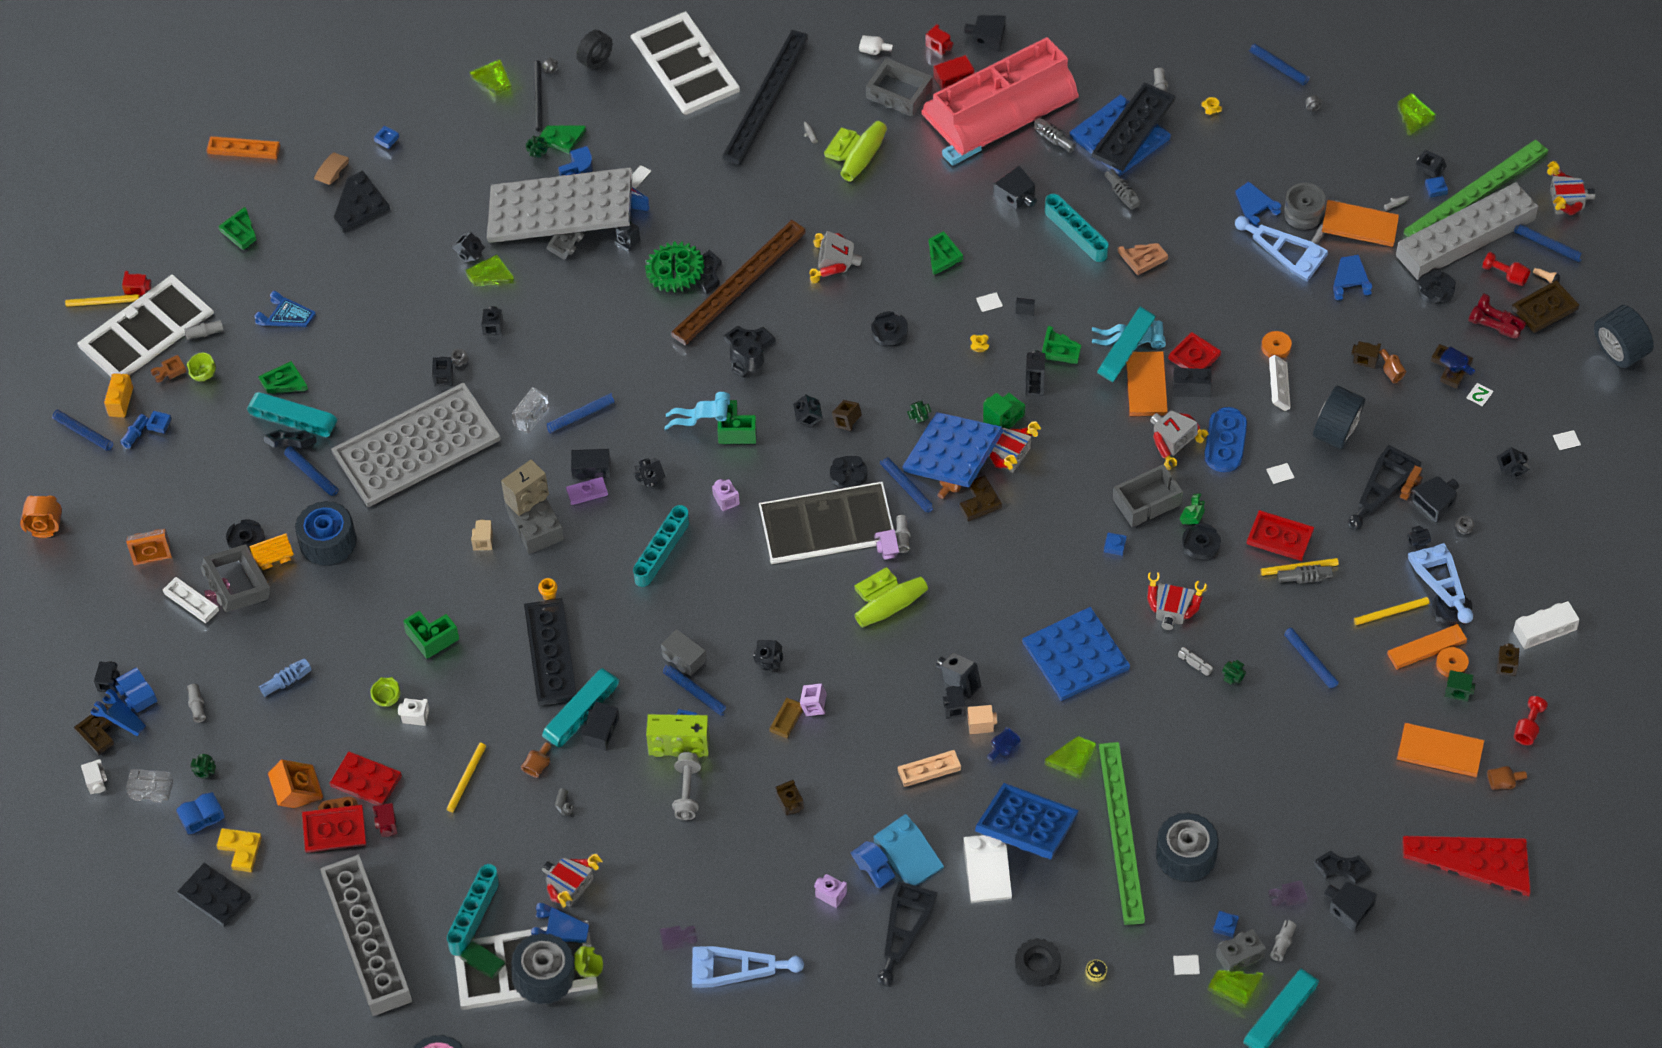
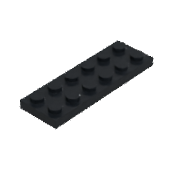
M1144 82L1095 147L1091 158L1123 172L1174 103L1175 95Z
M558 598L525 603L524 609L538 706L569 702L576 695L563 599Z

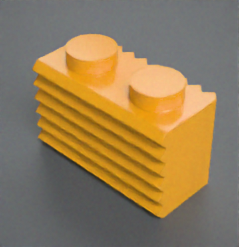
M113 373L111 374L112 377L104 404L110 417L124 418L133 391V384L130 375Z
M286 533L249 546L253 558L262 571L272 568V563L280 561V564L291 561L290 557L294 556Z

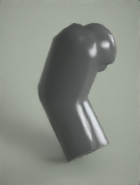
M559 789L555 807L562 815H571L574 807L566 802L568 791L566 789Z

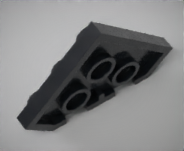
M363 170L347 178L334 214V222L343 233L390 210L388 202Z

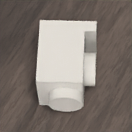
M405 698L404 703H400L398 707V715H401L402 723L426 726L430 710L428 700L424 698L423 700Z
M101 760L81 765L90 795L106 790L104 782L107 781Z

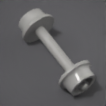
M684 752L679 754L678 760L674 764L676 771L683 773L682 799L675 800L672 803V808L675 811L676 818L691 820L699 809V804L695 800L690 799L691 774L699 772L701 764L698 762L696 754Z

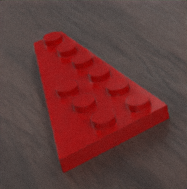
M1403 836V858L1425 865L1439 866L1445 871H1455L1461 876L1486 884L1500 885L1506 890L1511 891L1513 889L1522 892V895L1530 896L1526 839Z

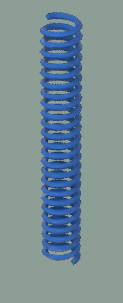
M1256 43L1249 50V52L1255 54V56L1266 61L1271 66L1273 65L1277 70L1282 73L1284 72V74L1300 84L1305 85L1309 81L1307 75L1305 76V74L1300 73L1296 68L1294 69V67L1289 66V64L1278 59V57L1267 52V50L1256 45Z
M1522 224L1519 225L1518 229L1517 225L1515 226V233L1523 237L1525 236V238L1533 240V242H1538V244L1546 246V248L1548 247L1557 253L1559 252V254L1570 259L1572 258V260L1581 261L1579 258L1582 252L1579 253L1574 248L1571 250V247H1566V245L1561 244V242L1558 243L1556 240L1553 241V238L1550 240V237H1545L1540 232L1537 234V231H1532L1527 226L1524 228Z
M612 393L608 394V396L605 395L600 400L592 401V403L584 405V407L576 409V411H571V413L563 415V417L555 419V421H550V423H547L549 433L551 431L554 432V430L557 431V429L559 430V427L567 426V423L570 425V423L575 422V420L578 421V419L580 420L583 416H588V413L591 415V412L594 413L596 410L599 411V409L604 408V406L612 405V402L615 403Z
M59 409L54 411L52 419L67 426V428L106 451L113 447L111 440L106 439V437L104 438V436L79 423V421L59 411Z
M290 446L285 450V456L327 494L334 496L338 493L339 489L323 476L321 472L317 471L302 455L296 452L294 448Z
M889 457L885 458L883 462L880 460V465L908 492L925 512H930L933 509L931 508L932 503L928 501L929 499L915 487L916 485L904 475L901 469Z
M1289 628L1285 632V637L1300 652V655L1304 657L1329 688L1337 686L1339 681L1335 679V676L1327 670V667L1321 663L1322 661H1319L1320 659H1317L1316 654L1300 639L1301 637L1293 628Z
M667 665L664 667L663 674L673 679L675 683L689 691V693L698 698V700H701V702L717 712V714L720 716L724 715L721 713L726 709V705L721 704L719 700L700 688L698 684L693 683L691 679L686 678L681 672L679 673L672 665L668 668Z

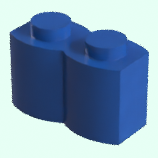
M137 667L116 678L118 685L115 688L120 696L124 695L127 698L125 702L130 710L134 709L138 713L157 702L155 693Z
M213 792L204 793L195 801L184 802L176 809L178 817L188 835L199 832L206 826L216 824L225 818L223 810Z

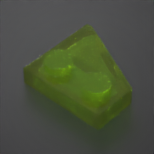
M500 59L469 72L472 79L496 95L512 89Z
M1412 93L1398 101L1397 107L1402 114L1401 118L1407 127L1406 132L1408 135L1435 119V113Z
M498 255L465 270L467 277L475 287L487 284L498 285V282L509 281V284L515 282L514 277Z
M1077 736L1045 759L1044 765L1080 779L1096 748V743Z
M1217 970L1207 990L1245 1009L1261 982L1263 973L1244 974V971L1229 972Z

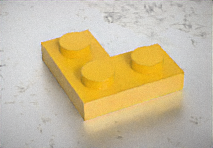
M222 828L217 842V849L235 852L231 864L232 870L252 872L262 836L261 833Z

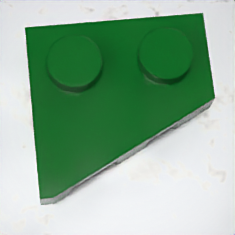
M547 125L540 134V137L545 138L544 142L549 147L570 154V151L574 149L585 134L586 126Z
M243 207L218 226L219 231L242 250L256 241L246 207Z
M944 231L928 239L933 275L964 260L963 254Z
M1048 326L1042 353H1045V359L1078 364L1081 345L1070 340L1063 333L1059 335L1053 331V327Z
M292 361L258 376L267 394L308 390L307 384Z

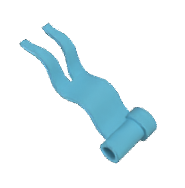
M1154 321L1138 345L1151 342V347L1154 349L1164 348L1166 346V338L1163 333V322ZM1119 324L1108 330L1092 327L1093 332L1105 336L1120 332L1108 340L1092 339V343L1102 346L1113 344L1118 340L1126 325Z
M718 392L715 394V401H700L694 409H672L666 413V417L680 414L692 418L673 419L665 426V430L673 425L694 426L700 418L715 417L718 421H725L727 419V407L730 404V394Z

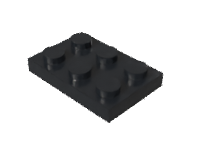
M203 863L177 891L181 898L223 927L251 898L250 893L206 863Z

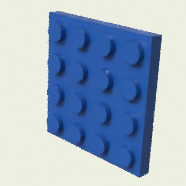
M1119 95L1071 130L1069 136L1092 154L1095 147L1130 101ZM1157 124L1123 172L1105 163L1103 164L1109 169H1114L1120 177L1171 138V134Z
M936 412L902 466L903 471L970 487L1002 435L1003 429L1001 426Z
M1091 607L1022 638L1023 645L1061 701L1130 669V664Z
M1003 783L976 824L975 831L984 836L1000 840L1003 843L1019 847L1022 850L1035 853L1041 857L1052 859L1077 818L1079 810Z

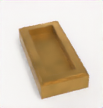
M786 697L769 728L771 733L788 739L803 712L800 702Z

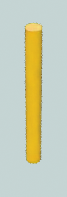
M139 294L69 299L65 300L66 307L127 303L135 302L140 297Z
M1338 558L1261 568V575L1277 574L1278 570H1294L1297 566H1338Z
M1424 597L1354 618L1355 625H1360L1430 604L1428 597Z
M479 743L446 808L449 812H454L486 748L484 743Z

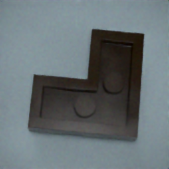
M1439 344L1431 357V362L1446 368L1440 378V382L1457 389L1473 363V358Z
M985 475L974 479L969 487L974 497L959 503V508L967 521L1002 508V502Z
M90 714L73 727L75 732L98 756L114 745L113 740L104 731L114 723L105 717Z

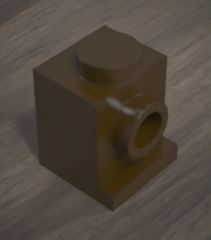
M1358 341L1357 345H1353L1351 355L1354 356L1353 363L1375 369L1380 355L1381 344L1377 343L1376 346L1368 342Z
M843 400L832 412L835 428L848 431L853 429L852 425L862 415L859 403Z
M1511 643L1504 644V646L1500 645L1496 674L1516 676L1520 648H1516Z
M794 779L775 787L776 798L785 816L796 814L801 809H804V801L795 785Z

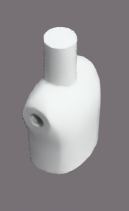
M863 35L859 52L873 55L879 54L881 50L892 52L893 45L883 43L881 37Z

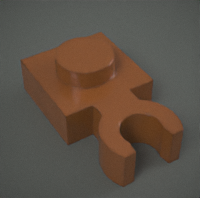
M178 355L161 362L162 367L151 369L152 376H155L157 383L162 382L166 376L172 379L187 372Z
M1415 465L1407 478L1406 484L1401 489L1400 498L1407 501L1413 488L1422 483V468Z

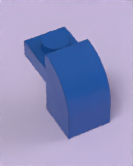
M585 146L570 151L572 163L558 167L559 176L593 172L592 156L588 147Z
M866 841L850 852L860 870L868 872L877 888L882 887L896 877L887 863L888 858L876 844Z

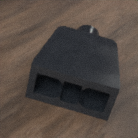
M979 15L977 16L976 24H965L964 34L973 35V44L975 46L1000 52L1006 28V16Z
M1020 166L994 183V196L1014 208H1019L1024 203L1031 208L1037 203V199L1034 197L1035 184Z
M1034 350L1027 353L1025 395L1044 396L1045 353ZM1032 375H1038V380L1033 381Z
M1437 476L1414 487L1411 500L1437 523L1455 504L1457 497L1455 490L1459 488V484L1455 479H1451L1446 483L1441 477Z
M952 653L947 659L940 657L937 660L936 667L942 670L945 683L949 686H962L963 695L968 699L982 686L976 662L956 653Z
M1345 882L1340 890L1330 884L1324 893L1325 896L1332 899L1329 911L1353 932L1356 931L1374 907L1377 899L1376 893L1351 882Z

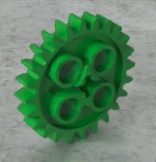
M676 241L673 242V245L667 242L666 247L660 245V250L654 249L655 255L649 254L650 259L646 260L647 265L645 269L649 283H653L654 288L659 286L660 291L666 288V292L673 289L674 293H676L677 288L683 291L684 286L690 288V283L696 284L695 279H701L700 274L704 273L703 268H705L700 250H696V246L691 247L690 243L684 246L683 241L679 245L676 244ZM674 255H676V256H675V259H676L675 267H674V261H673Z

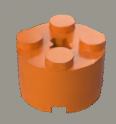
M51 495L28 496L23 506L20 521L23 531H29L32 533V536L38 538H48L53 536L54 532H58L62 507L57 502V498Z

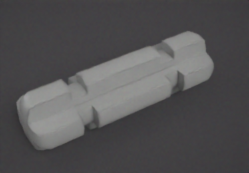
M1182 647L1178 652V657L1183 660L1186 659V662L1197 670H1202L1201 673L1209 676L1212 673L1213 666L1208 662L1204 663L1205 660L1193 652L1190 653V650L1186 647Z

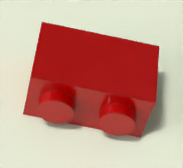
M966 55L934 66V79L941 90L974 74V68Z

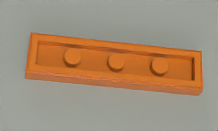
M210 136L207 154L277 159L280 142Z
M1456 624L1388 650L1387 655L1397 670L1436 655L1445 648L1467 643V638L1460 626Z

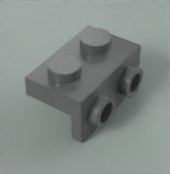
M581 231L554 235L546 249L565 260L568 254L572 256L577 247L574 245L575 242H580L585 233Z

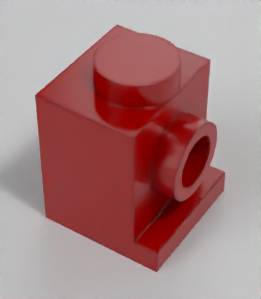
M938 24L926 33V46L938 54L943 55L953 47L954 43L951 41V36L947 32L940 30Z
M129 271L124 272L122 288L125 295L139 294V297H141L148 290H151V279H147L145 274H129Z

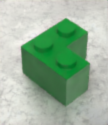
M996 392L993 396L986 398L983 403V423L1011 429L1025 416V404L1011 393H1007L1002 397Z
M730 400V404L727 407V419L725 421H718V444H756V415H738L737 400Z
M420 611L403 620L406 634L426 659L459 640L457 626L447 614L432 623H429Z

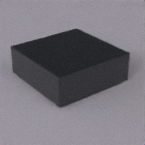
M1016 298L1015 314L1034 316L1035 300Z

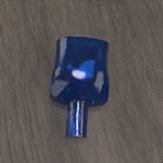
M1452 346L1440 358V362L1454 373L1463 370L1472 376L1475 372V369L1467 364L1469 361L1467 355Z
M1006 727L991 740V746L994 749L986 757L988 760L993 761L999 754L1005 757L1009 756L1013 749L1021 742V739L1011 729Z

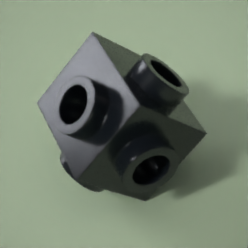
M472 232L462 234L452 248L458 253L460 259L469 262L477 261L482 256L481 252L485 249V246Z
M805 394L793 404L796 421L802 425L811 428L823 418L821 404L816 398Z
M1513 447L1497 456L1501 472L1514 479L1530 470L1527 455Z
M646 458L634 466L636 470L634 472L635 479L644 486H654L658 484L659 480L666 478L659 459L653 458L650 460Z
M758 640L757 648L753 655L755 663L764 671L780 669V663L783 661V646L776 640Z

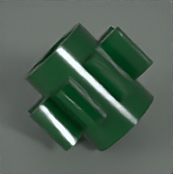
M532 136V139L527 141L526 150L530 152L529 156L541 158V155L547 153L548 144L544 142V137Z
M923 400L909 405L910 410L907 411L910 420L915 419L916 423L927 420L929 418L928 413L932 411L929 403L924 404Z
M1238 660L1228 661L1222 669V674L1225 676L1223 680L1230 685L1232 683L1235 684V682L1239 684L1246 675V671L1243 668L1245 664Z
M199 754L196 759L192 758L190 767L198 778H208L210 773H215L216 769L215 761L208 754Z

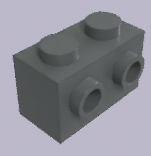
M677 629L661 644L663 658L668 662H673L681 672H686L690 676L707 661L706 650Z
M1251 929L1247 932H1240L1231 940L1222 941L1217 946L1216 957L1227 974L1231 975L1263 959L1266 948L1255 931Z

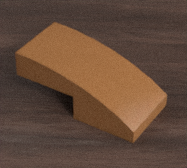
M333 152L321 165L314 179L328 185L332 184L339 178V171L349 164V158Z

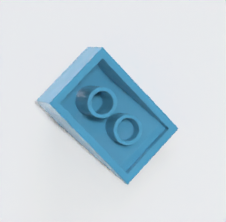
M906 814L874 835V844L883 851L888 858L887 863L905 883L918 886L944 868V865L919 828Z

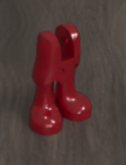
M1485 293L1481 296L1478 305L1473 308L1468 319L1471 323L1494 328L1499 331V334L1513 339H1517L1521 334L1520 331L1526 326L1522 319L1507 312L1505 309L1502 312L1490 305V296Z

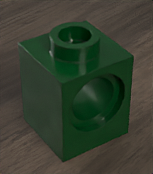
M1450 670L1444 697L1468 702L1469 695H1474L1476 683H1472L1474 675Z

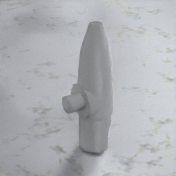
M804 122L806 130L804 136L810 138L813 144L817 143L818 140L813 129L807 122Z
M1409 196L1398 199L1392 197L1390 199L1391 202L1384 205V209L1387 211L1405 203Z

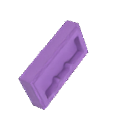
M603 477L566 487L571 505L608 496Z

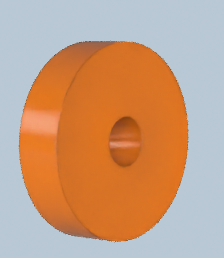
M1272 331L1263 337L1261 349L1269 358L1276 355L1282 359L1289 355L1292 342L1287 334L1280 331Z
M1455 647L1441 650L1436 660L1438 671L1445 677H1449L1450 670L1465 673L1469 664L1466 653Z

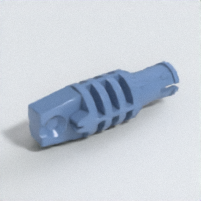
M305 658L290 664L289 668L285 667L284 671L280 670L279 673H275L273 678L260 685L259 689L264 697L279 688L284 689L286 685L290 686V683H295L296 679L300 680L312 670L311 666Z

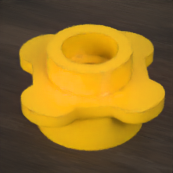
M1209 97L1206 101L1202 102V107L1205 108L1207 115L1222 111V107L1219 106V100L1215 97Z
M985 334L982 336L972 335L970 337L972 341L971 349L976 352L987 350L989 348L987 344L989 337Z

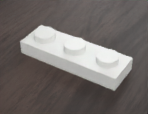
M1274 355L1269 358L1272 403L1286 411L1291 408L1288 366L1286 361Z
M177 577L163 589L166 596L204 623H207L219 611L217 605Z

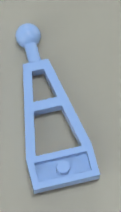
M1240 216L1235 220V227L1238 230H1247L1253 233V239L1290 272L1307 282L1328 255V250L1311 241L1263 225L1257 228L1250 224L1245 216ZM1266 234L1278 238V240L1271 246L1262 238V235ZM1286 241L1307 248L1296 265H1293L1278 252Z
M1443 543L1408 553V560L1419 576L1449 607L1455 606L1457 608L1459 621L1462 623L1471 622L1473 612L1463 605L1465 603V596L1453 557L1446 545ZM1447 563L1450 578L1436 581L1426 570L1427 568ZM1454 587L1456 596L1452 597L1445 589Z
M715 946L693 947L692 987H717L776 974V969H789L794 973H798L804 968V961L799 956H793L785 961H776L774 955ZM714 956L741 959L742 972L714 978ZM749 961L768 963L769 967L749 970Z

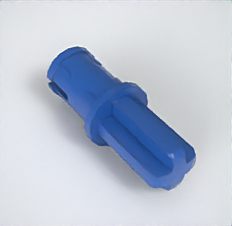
M144 414L138 416L134 424L128 427L127 433L120 441L121 445L125 448H131L137 437L141 436V431L149 420L148 417Z

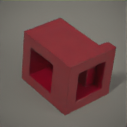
M393 803L373 806L375 827L380 829L381 836L389 837L397 834Z

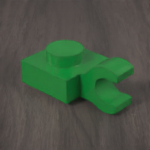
M1201 493L1192 495L1191 505L1185 507L1179 518L1182 524H1199L1205 512V501H1200Z

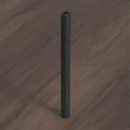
M536 60L534 62L535 130L541 132V61Z

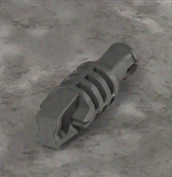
M1041 118L1035 120L1034 129L1046 140H1049L1055 146L1063 147L1069 153L1076 149L1077 144L1068 139L1065 133L1052 123Z
M1110 169V172L1107 171L1105 173V178L1112 184L1113 191L1131 210L1141 205L1135 191L1125 179L1118 176L1114 169Z
M1308 565L1297 566L1294 570H1278L1277 577L1279 583L1296 581V583L1301 584L1321 582L1323 579L1331 578L1333 573L1331 566Z

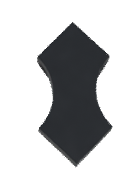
M711 250L702 255L705 266L703 268L704 273L700 274L701 279H695V285L705 294L720 285V280L716 276V270L722 264V261Z
M738 325L723 335L724 340L729 345L736 336L745 335L758 342L762 350L776 342L775 337L764 327L747 330Z
M279 429L264 435V442L274 448L294 446L302 449L317 443L316 437L305 430L287 432Z
M1329 851L1314 860V865L1326 879L1332 876H1342L1356 884L1372 872L1359 855L1353 858H1343Z

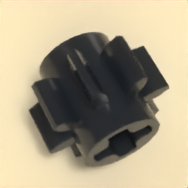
M1420 525L1412 527V532L1407 535L1409 545L1418 550L1427 548V544L1431 542L1429 530L1427 528L1423 529Z

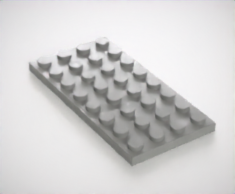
M631 167L491 185L487 228L488 243L630 226Z
M463 382L349 439L331 450L366 506L370 507L501 439Z

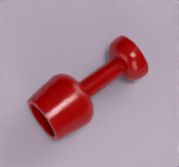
M1493 252L1487 254L1482 268L1486 270L1494 267L1507 273V281L1520 286L1525 285L1531 272L1529 268L1519 262H1514L1511 266L1497 261Z
M1531 696L1528 699L1527 704L1530 709L1528 718L1520 719L1516 723L1514 739L1522 745L1533 744L1540 732L1539 725L1535 720L1538 713L1544 712L1548 706L1546 700L1541 697Z

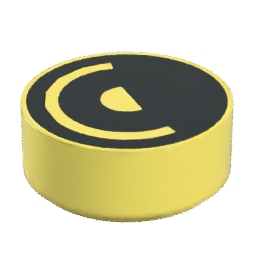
M1093 960L1087 964L1086 976L1088 979L1099 982L1106 977L1107 967L1105 963L1100 960Z

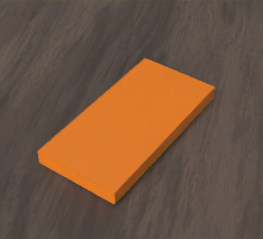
M1327 200L1321 232L1393 247L1399 215Z
M1163 351L1133 352L1126 363L1129 416H1153L1155 413L1165 416L1167 414L1164 353Z
M1405 723L1397 760L1477 777L1484 740Z

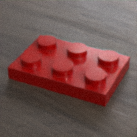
M1259 510L1248 536L1247 545L1302 561L1314 532V527Z
M348 751L329 784L332 788L378 806L386 804L402 774L398 770Z
M363 805L302 812L306 853L367 846Z

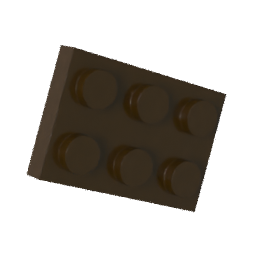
M1556 280L1513 303L1511 309L1526 323L1533 333H1536L1578 310L1579 304Z

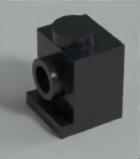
M1426 149L1416 160L1418 171L1433 178L1440 177L1447 167L1443 157Z
M630 222V226L616 227L617 239L615 244L628 252L641 241L639 227Z
M495 306L483 309L481 321L483 335L501 336L503 323L502 309H498Z
M444 356L433 357L432 379L434 386H453L452 358Z
M113 661L99 662L94 678V684L98 692H106L108 689H112L117 693L115 683H117L116 678L120 677L117 663Z
M962 686L947 687L945 689L946 696H943L946 719L966 716Z

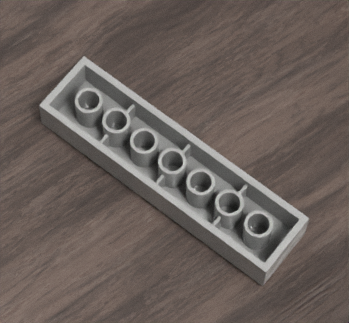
M1515 182L1399 241L1396 257L1419 280L1425 273L1431 272L1432 269H1440L1513 232L1516 225L1518 229L1520 224L1523 226L1534 221L1538 205Z
M356 855L320 868L372 1016L411 1003L412 999L360 856Z

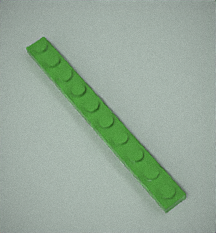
M1535 139L1405 228L1404 234L1409 237L1484 199L1548 154V149Z
M1119 742L1099 744V753L1124 925L1145 924Z

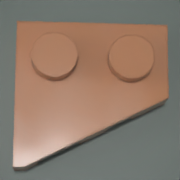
M1158 243L1135 245V248L1124 249V246L1118 247V253L1137 275L1168 260V254Z

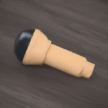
M1534 268L1533 273L1547 279L1549 283L1556 280L1560 282L1561 280L1557 272L1549 273L1539 268Z

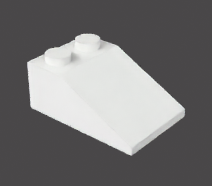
M984 835L964 837V855L971 903L1012 899L1006 843Z

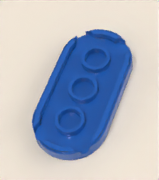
M1223 407L1216 413L1214 412L1210 417L1209 435L1207 436L1205 447V461L1215 471L1230 472L1237 469L1242 462L1247 419L1238 409Z

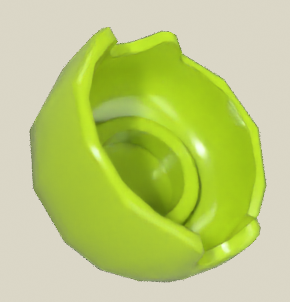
M205 352L197 353L187 362L188 373L193 380L202 382L214 376L216 364L210 354Z
M381 677L373 684L370 690L372 700L382 707L392 706L401 695L400 685L393 677Z
M582 946L575 952L574 968L583 977H598L602 973L603 959L601 955L593 952L595 950L594 947Z

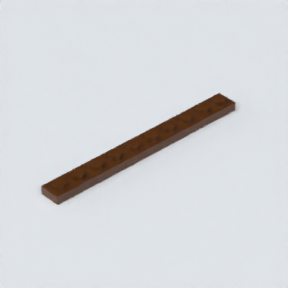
M793 220L788 222L671 332L672 337L686 346L806 233L805 228Z

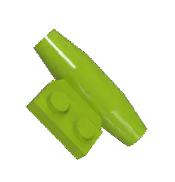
M875 121L861 137L855 131L840 128L824 154L826 158L840 162L841 160H846L840 173L843 179L852 181L866 168L881 145L887 131L886 125L881 121Z
M886 567L854 585L855 591L865 602H869L855 613V619L861 627L884 620L909 606L928 590L927 583L920 576L898 584L897 578Z

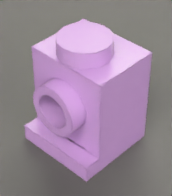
M720 479L712 486L713 496L722 511L740 504L739 493L735 490L730 479L725 481Z
M895 530L875 533L874 538L879 539L876 542L878 553H882L884 560L894 559L895 555L899 553Z
M822 683L803 686L800 705L806 716L825 714L824 707L827 693Z
M828 874L823 878L819 877L814 885L816 897L835 908L838 907L847 894V883L841 882Z

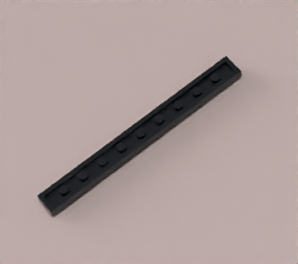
M795 30L790 31L722 155L723 160L740 164L808 40V34Z

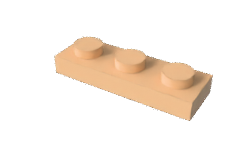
M955 750L898 767V773L904 787L961 770Z

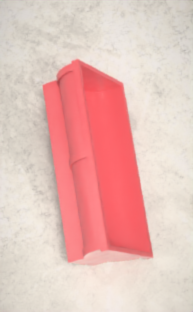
M1046 37L933 94V100L924 104L922 115L950 145L954 146V149L959 154L964 155L1079 98V94L1077 93L1074 78L1068 69V58Z

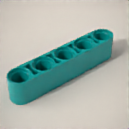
M1048 195L1045 198V214L1094 261H1105L1108 257L1109 245L1107 240L1059 195Z
M1141 306L1138 308L1099 367L1097 374L1112 383L1115 381L1156 318L1155 314Z
M260 392L254 394L247 407V411L255 417L295 429L305 430L322 437H329L338 421L331 413Z
M677 505L671 510L634 565L633 574L637 586L646 587L652 582L690 523L687 507Z
M601 668L545 727L542 737L556 747H562L588 719L589 710L594 708L595 703H603L613 693L619 684V678L606 669Z
M492 864L483 865L479 869L447 934L449 951L454 956H460L471 943L499 886L497 868Z
M1301 968L1249 1031L1243 1044L1249 1048H1269L1314 992L1319 979Z

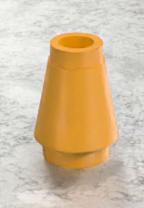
M551 578L543 579L538 586V590L544 601L556 599L557 583Z

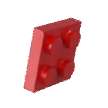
M1191 332L1168 355V359L1181 368L1208 369L1221 356V351Z

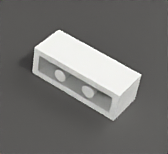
M1567 601L1562 604L1557 603L1546 610H1538L1530 616L1520 617L1515 622L1513 632L1525 650L1577 630L1580 619Z

